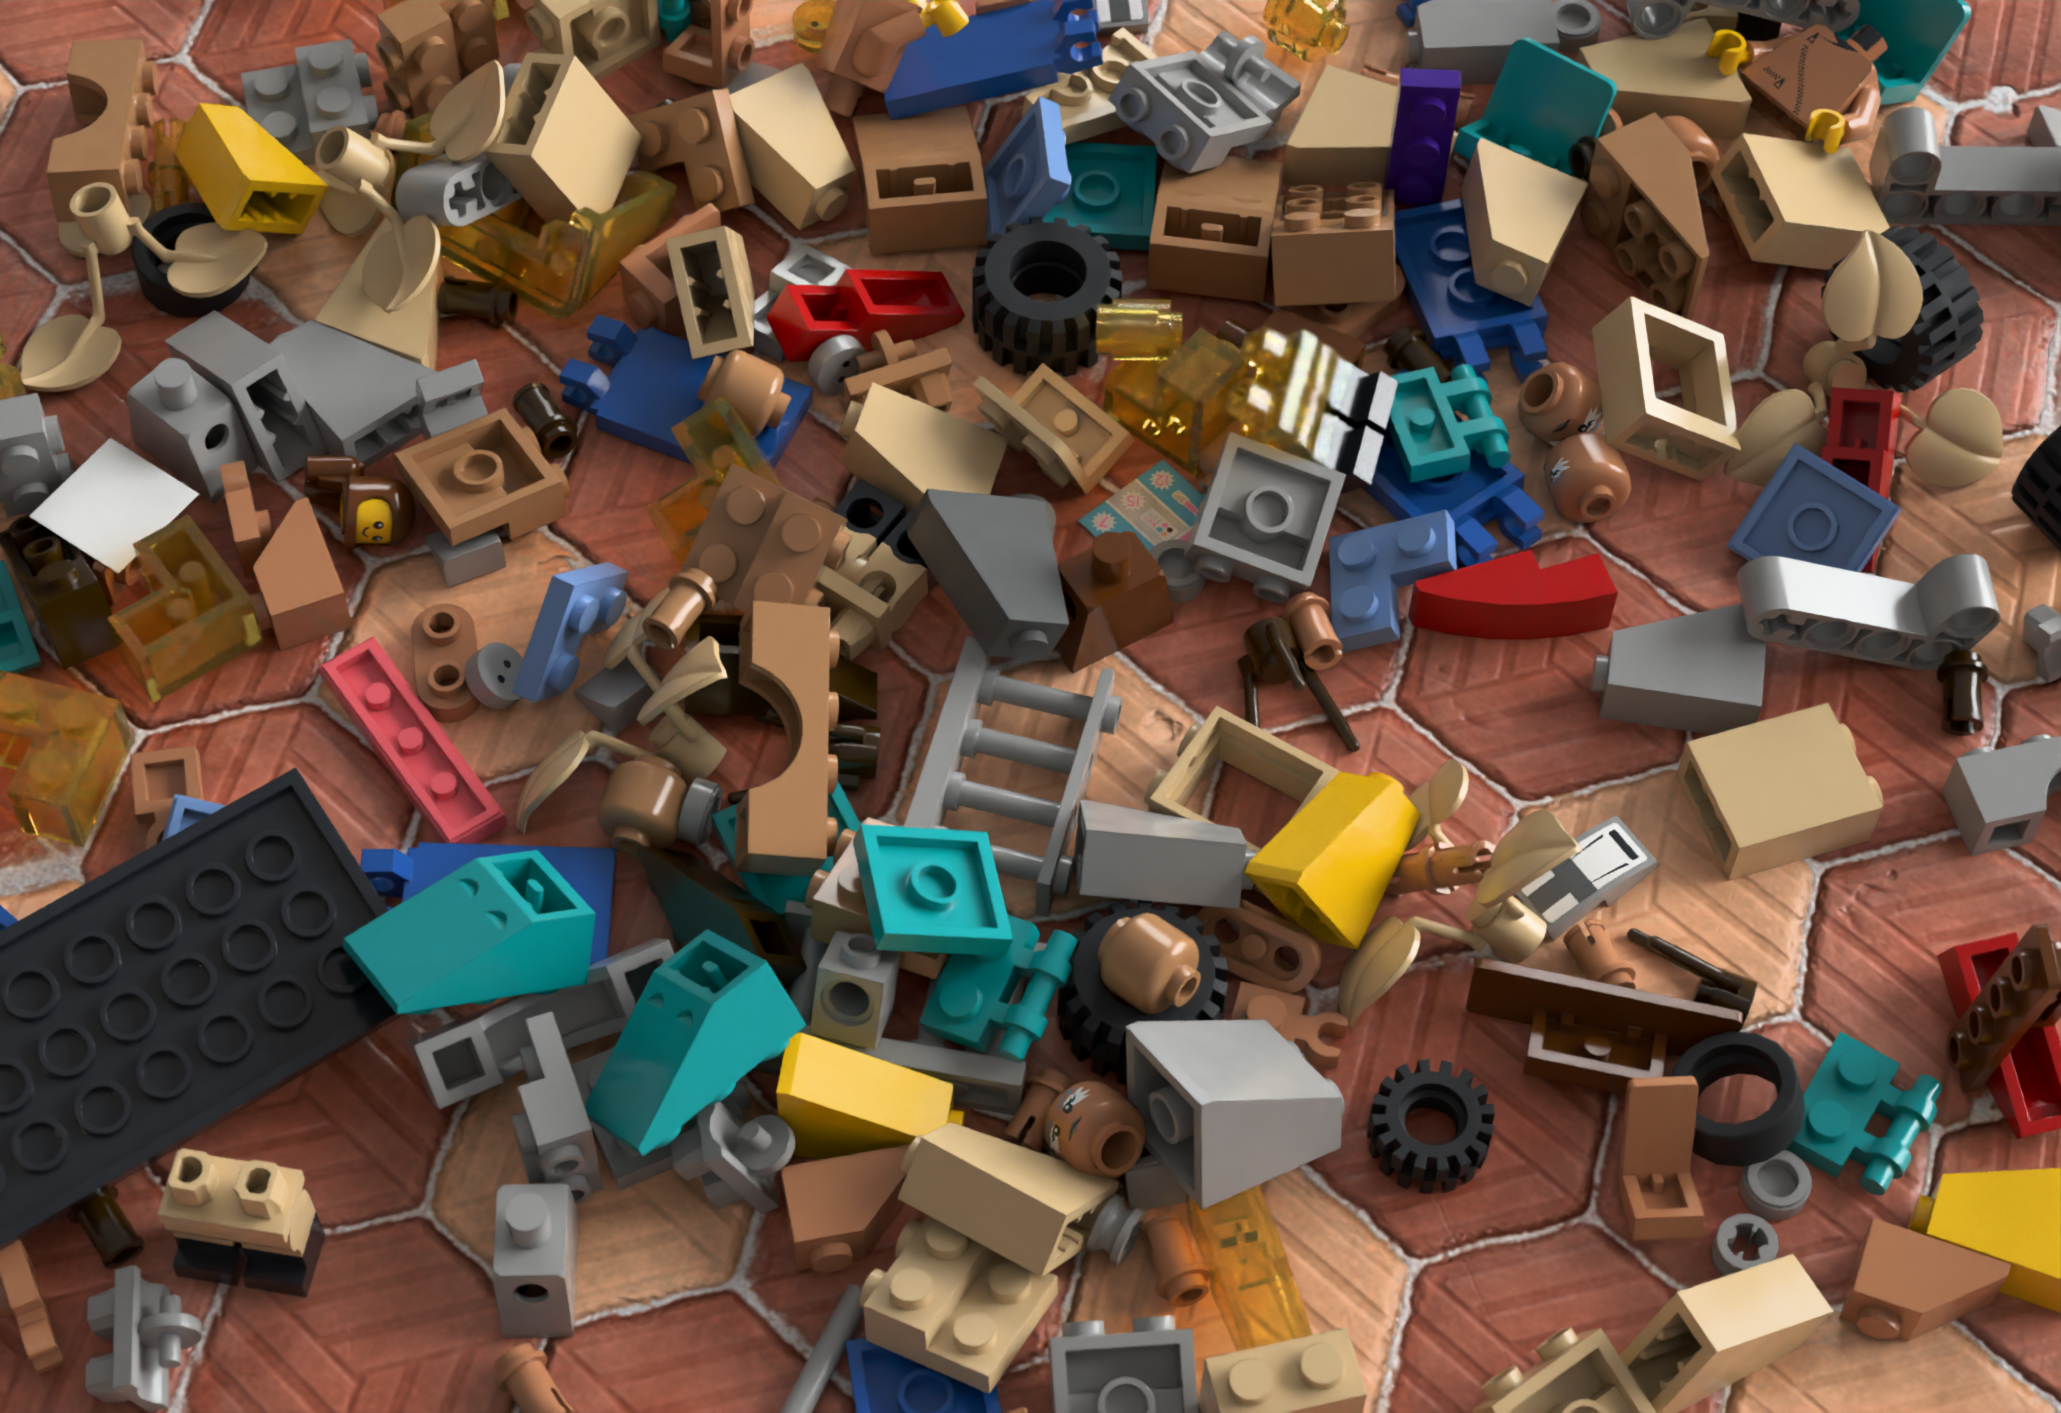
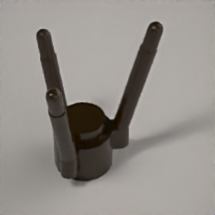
M1270 617L1252 624L1243 635V644L1247 655L1237 661L1243 678L1245 721L1260 728L1257 678L1263 677L1264 681L1269 684H1280L1290 680L1293 688L1297 691L1304 690L1307 684L1347 748L1351 752L1359 751L1360 743L1315 670L1305 664L1304 655L1297 644L1289 622L1280 617Z
M772 707L767 710L766 716H754V719L758 722L785 728L777 711ZM837 723L835 730L829 731L828 754L837 756V780L843 790L858 792L859 777L876 778L881 728ZM749 789L729 793L727 796L728 802L733 805L740 803Z
M1635 928L1627 932L1629 940L1700 977L1691 1001L1738 1010L1743 1014L1742 1026L1744 1025L1755 996L1757 981L1720 967L1717 968L1658 936H1649Z

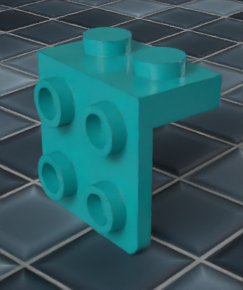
M1858 0L1860 13L1851 26L1842 31L1835 32V34L1846 41L1865 24L1875 28L1887 44V51L1873 62L1877 71L1881 98L1880 105L1914 101L1969 21L1971 16L1970 6L1964 0Z
M1521 38L1515 41L1510 48L1482 118L1459 130L1453 151L1467 157L1469 165L1479 139L1482 138L1577 178L1569 165V150L1583 136L1591 135L1596 139L1598 138L1616 96V84L1611 79L1530 38Z

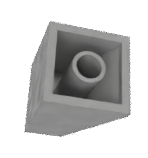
M1265 1019L1137 1021L1126 1026L1127 1100L1139 1109L1146 1123L1144 1147L1202 1210L1341 1148L1342 1116L1345 1113V1103L1339 1088L1332 1080L1324 1079L1304 1059L1298 1046L1291 1040H1285Z

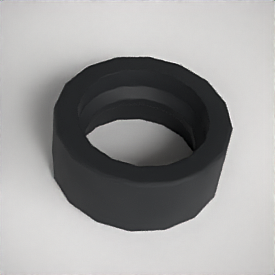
M182 203L162 209L143 223V227L164 248L175 250L177 238L184 230L200 224L216 223L205 203ZM134 236L131 255L145 298L158 310L178 317L205 316L213 310L221 311L236 301L249 284L251 271L238 284L221 294L205 298L183 296L170 286L167 274L158 270L157 266L161 260L140 239Z
M1730 1031L1706 1037L1686 1050L1674 1066L1671 1077L1693 1076L1699 1087L1698 1097L1706 1087L1718 1079L1736 1074L1757 1075L1775 1085L1777 1099L1769 1110L1753 1120L1737 1124L1718 1123L1700 1115L1698 1109L1696 1111L1692 1151L1696 1155L1717 1165L1744 1167L1768 1161L1788 1148L1801 1129L1805 1105L1794 1060L1777 1042L1757 1033Z

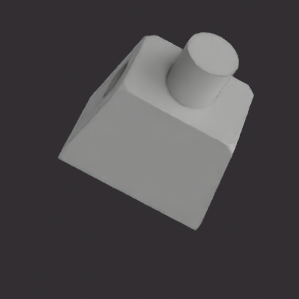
M167 358L131 387L127 393L134 443L211 503H216L225 495L219 465L244 460L247 476L258 468L257 460L232 401L228 396L193 371L186 361L178 358ZM205 440L209 443L211 449L205 447Z
M558 1183L505 1184L498 1186L493 1283L503 1338L574 1337L579 1215L569 1185ZM528 1284H537L548 1290L545 1295L540 1297L522 1296L528 1290Z

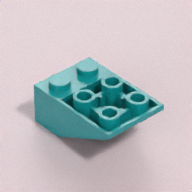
M538 850L475 858L346 936L343 940V948L396 1014L422 1015L433 1011L434 1008L466 1003L485 1005L495 1002L498 998L529 993L548 995L557 992L561 988L586 985L596 913Z
M706 929L655 969L584 1105L588 1119L644 1157L651 1150L661 1148L673 1141L680 1133L682 1125L704 1107L725 1099L734 1090L736 1082L760 1062L771 1060L782 1053L788 1046L790 1038L804 1028L806 1023L768 962Z

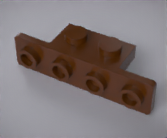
M2048 924L2032 925L1949 1032L1946 1044L1948 1062L1952 1070L1959 1071L1964 1092L1979 1091L2029 1028L2051 1027L2061 1018V942L2052 941Z
M1478 958L1475 962L1466 1003V1009L1469 1012L1531 1025L1523 1074L1626 1095L1627 1082L1632 1078L1663 1077L1666 1053L1682 1056L1686 1050L1706 1037L1730 1031L1740 1032L1743 1019L1742 1012L1738 1010L1485 958Z

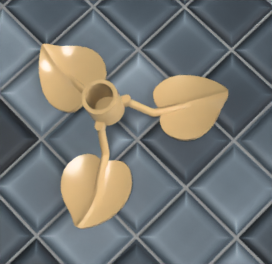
M492 60L475 70L442 99L430 121V133L436 139L433 142L422 143L386 138L378 132L373 133L368 140L343 125H335L324 133L317 145L315 162L322 170L315 174L328 185L319 206L329 223L340 233L349 237H355L369 230L376 223L381 212L391 222L393 230L383 233L373 243L365 258L362 270V281L367 297L388 314L406 306L423 290L434 273L440 254V234L437 225L427 215L416 216L405 223L403 217L384 199L389 195L388 187L395 173V161L390 150L433 156L440 155L445 150L448 158L456 163H465L484 152L495 139L501 127L505 110L503 69L496 60Z
M96 182L82 187L70 200V209L76 221L60 222L59 238L65 250L70 254L86 257L93 313L90 320L82 315L69 314L51 319L41 325L32 334L24 347L21 356V374L18 378L19 384L26 389L43 392L71 390L99 378L115 362L120 352L122 341L116 330L102 326L105 321V309L98 253L104 255L121 253L129 247L132 238L136 236L161 261L172 264L167 272V279L170 286L176 292L192 298H205L221 294L245 278L265 255L267 246H269L266 238L259 232L249 228H245L243 231L224 230L217 223H205L184 230L177 238L175 251L168 250L143 227V223L153 214V203L145 190L142 189L141 195H133L129 217L116 189L111 184Z
M1865 229L1852 251L1835 269L1823 293L1821 312L1828 328L1840 339L1836 340V342L1823 341L1817 343L1807 352L1803 361L1804 376L1811 383L1807 391L1814 398L1815 409L1810 397L1798 389L1781 390L1764 399L1749 415L1737 433V440L1740 441L1741 451L1725 462L1723 470L1724 474L1729 478L1765 487L1794 443L1799 444L1821 458L1822 445L1826 446L1828 430L1818 423L1828 413L1825 395L1831 397L1832 387L1878 390L1866 382V366L1852 352L1873 348L1877 336L1888 339L1904 336L1918 319L1923 300L1922 285L1915 267L1905 253L1893 242L1875 231ZM1962 387L1948 390L1932 401L1928 408L1926 419L1902 404L1900 405L1899 417L1919 428L1908 441L1904 455L1910 469L1921 479L1936 486L1959 487L1979 481L1998 466L2000 458L2003 456L2001 417L1996 406L1982 393Z
M669 586L659 592L644 609L636 613L621 628L609 645L602 661V665L611 670L627 656L654 692L637 716V721L644 726L663 711L666 714L648 738L655 745L654 751H647L595 730L587 734L580 729L555 747L538 764L528 778L519 797L516 809V827L524 836L530 814L574 772L586 753L595 747H606L632 758L638 755H652L663 758L677 766L682 773V778L690 785L697 777L706 779L723 759L727 748L689 714L684 713L677 704L678 701L715 681L727 678L726 670L720 660L718 642L712 636L703 639L672 667L662 683L642 657L643 641L648 638L643 631L642 623L653 613L670 591Z
M1449 759L1443 763L1433 774L1431 780L1423 783L1408 797L1409 801L1420 812L1421 817L1404 852L1413 849L1427 835H1429L1434 843L1446 842L1454 847L1442 833L1440 823L1459 809L1468 790V772L1464 765L1456 759ZM1547 810L1534 811L1519 821L1499 841L1491 856V867L1484 872L1480 883L1473 884L1477 888L1476 897L1471 902L1466 913L1467 919L1472 923V932L1418 916L1409 918L1405 923L1396 916H1391L1371 930L1362 939L1358 950L1354 949L1340 979L1339 1007L1341 1014L1349 1019L1348 1026L1355 1031L1356 1023L1361 1014L1387 992L1409 968L1416 957L1420 945V932H1428L1468 944L1478 953L1483 951L1487 944H1489L1514 964L1520 963L1532 955L1541 944L1547 925L1544 920L1512 895L1563 861L1582 851L1580 845L1567 833L1559 819Z

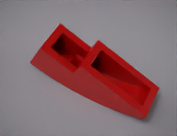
M845 269L835 286L785 285L766 319L788 362H803L810 360L813 352L819 345L835 336L850 335L855 337L868 353L873 351L871 334L885 329L890 335L893 344L909 339L914 341L961 323L965 313L942 271Z
M1832 387L1826 446L1822 445L1821 459L1886 499L1889 496L1901 396L1895 391ZM1879 546L1861 573L1874 574Z
M1530 549L1414 581L1408 617L1414 627L1475 638L1532 640L1571 636L1608 628L1618 591L1598 553L1540 569Z
M2017 932L1957 945L1937 955L1958 1019L1962 1017L2019 943ZM2056 1025L2029 1028L1986 1081L2001 1113L2017 1139L2061 1129V1041Z

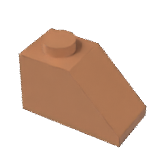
M308 497L295 500L253 566L259 592L248 595L260 631L272 628L280 651L353 628L344 590Z
M911 1144L789 1165L781 1169L783 1199L797 1271L813 1269L820 1273H831L847 1268L853 1261L866 1259L906 1205L905 1202L897 1198L906 1174L901 1172L902 1160Z
M1873 1218L1859 1246L1839 1319L1856 1324L1862 1332L1879 1339L1898 1338L1908 1342L1991 1305L2008 1276L2010 1264Z

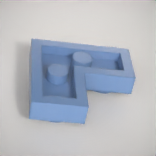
M1446 509L1329 537L1331 621L1335 634L1342 643V653L1400 640L1398 588L1414 584V581L1457 570L1455 524Z
M605 562L552 575L512 691L513 693L534 703L560 695L569 688L579 668V659L575 655L582 636L609 629L620 618L627 600V594L623 589L629 571L610 562Z

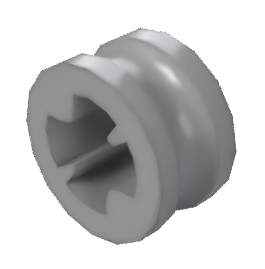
M1115 1194L1109 1199L1099 1214L1089 1235L1087 1249L1094 1253L1106 1250L1110 1255L1109 1261L1119 1266L1135 1245L1140 1235L1139 1230L1143 1228L1142 1225L1145 1223L1147 1211L1139 1206L1134 1210L1127 1209L1124 1205L1125 1199Z
M1736 1214L1731 1216L1720 1225L1711 1248L1712 1263L1718 1273L1724 1277L1775 1260L1779 1248L1777 1234L1772 1226L1761 1217L1753 1214ZM1736 1237L1748 1239L1747 1247L1753 1242L1758 1246V1251L1753 1261L1743 1260L1742 1251L1736 1256L1731 1252Z

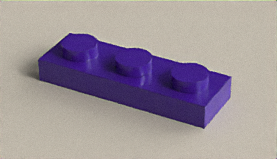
M1400 69L1383 190L1394 189L1396 204L1418 206L1442 202L1461 91V72L1459 70Z

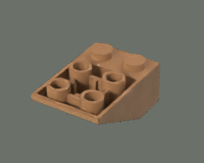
M966 106L943 108L895 120L890 119L889 113L852 116L870 255L987 244V194L981 156Z
M1654 112L1597 139L1587 182L1589 184L1585 191L1580 216L1590 234L1599 237L1614 254L1621 270L1626 275L1633 277L1649 295L1652 305L1692 321L1709 259L1708 246L1690 151Z
M1226 156L1220 166L1188 174L1186 171L1174 167L1165 159L1149 242L1146 288L1263 302L1282 163Z
M1358 182L1347 185V192L1323 193L1322 186L1299 185L1289 188L1288 195H1278L1271 234L1275 307L1396 301L1394 189L1382 190V184L1378 182Z

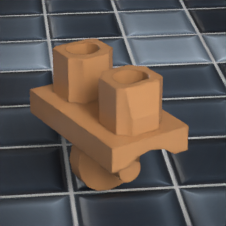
M885 329L871 334L873 351L855 356V363L860 374L844 379V393L840 394L838 398L845 414L851 400L860 404L863 403L873 382L902 395L911 394L912 399L947 412L952 404L947 377L953 364L947 347L917 356V350L912 339L893 344L890 335Z

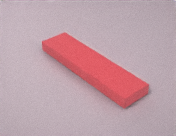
M374 636L318 666L321 679L440 843L476 844L507 826L505 813Z

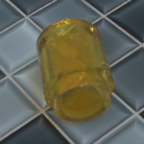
M1112 298V304H1097L1096 353H1111V360L1169 361L1170 348H1182L1183 316L1182 312H1171L1170 299Z

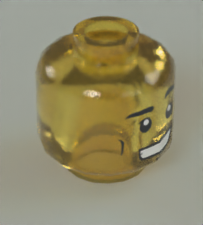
M1268 0L1263 12V21L1267 23L1268 39L1307 63L1318 61L1327 53L1331 55L1336 54L1344 45L1350 31L1349 24L1345 23L1347 6L1344 0Z

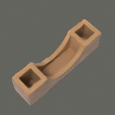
M142 39L72 42L66 71L76 122L88 124L89 126L72 134L54 138L52 141L46 175L57 222H75L76 219L70 209L71 198L82 187L96 182L109 183L116 189L130 217L133 195L142 194L143 182L140 161H147L148 140L145 128H152L154 122L151 96H158L159 93L157 65L155 61H146Z
M753 600L740 621L739 684L761 695L777 711L787 733L789 750L784 772L768 783L749 789L736 807L735 872L813 877L814 873L827 860V857H833L837 843V821L833 817H827L828 794L834 793L837 784L838 759L836 755L828 754L829 731H834L837 725L839 698L837 692H829V669L834 670L837 666L840 637L838 631L830 630V607Z

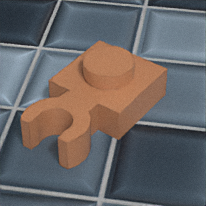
M244 460L219 465L233 536L246 578L255 576L253 566L271 540L274 532L268 509L256 511L250 481L247 476Z
M196 745L130 754L135 816L139 823L155 821L146 835V849L162 842L175 794L204 800L200 754Z
M1241 981L1230 1019H1265L1285 1040L1293 1041L1312 1064L1324 1069L1337 1068L1341 1049L1327 1046L1319 1038L1323 1035L1345 1038L1349 1019L1344 1015L1331 1011L1321 1012L1313 1017L1304 1015L1306 997Z
M19 1239L0 1251V1315L2 1318L12 1314L15 1315L29 1360L32 1359L36 1373L40 1374L65 1364L53 1330L54 1326L34 1266Z

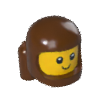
M306 456L304 498L308 497L310 504L339 510L340 531L344 535L343 549L354 550L365 545L395 546L408 538L415 523L416 509L413 494L405 483L392 477L364 476V463L358 462L353 456Z

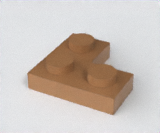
M728 88L708 91L628 116L631 124L642 136L637 149L641 172L658 171L684 163L696 211L709 203L715 206L720 213L755 204Z

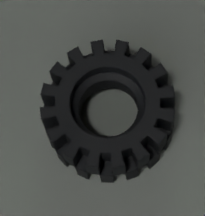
M1430 1059L1418 1060L1414 1073H1411L1406 1063L1396 1068L1394 1080L1387 1075L1380 1083L1378 1094L1375 1093L1367 1127V1138H1371L1369 1151L1372 1159L1382 1157L1379 1170L1386 1177L1394 1170L1400 1173L1397 1185L1407 1190L1412 1178L1421 1181L1420 1193L1432 1194L1435 1182H1441L1443 1193L1455 1190L1458 1178L1464 1184L1468 1183L1474 1178L1476 1167L1481 1169L1486 1160L1495 1126L1492 1125L1495 1117L1493 1104L1486 1105L1489 1093L1483 1084L1474 1089L1471 1088L1474 1077L1472 1073L1463 1069L1458 1078L1450 1075L1453 1066L1451 1062L1441 1060L1439 1072L1430 1071ZM1415 1109H1437L1453 1119L1457 1134L1450 1142L1443 1145L1424 1144L1409 1135L1404 1120Z

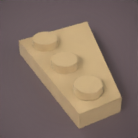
M1122 27L1112 34L1110 44L1102 49V65L1073 74L1059 72L1057 83L1040 86L1025 97L1021 116L1024 117L1039 96L1060 105L1062 128L1066 134L1065 145L1128 126L1126 122L1119 118L1115 106L1108 99L1129 63L1157 58V56Z

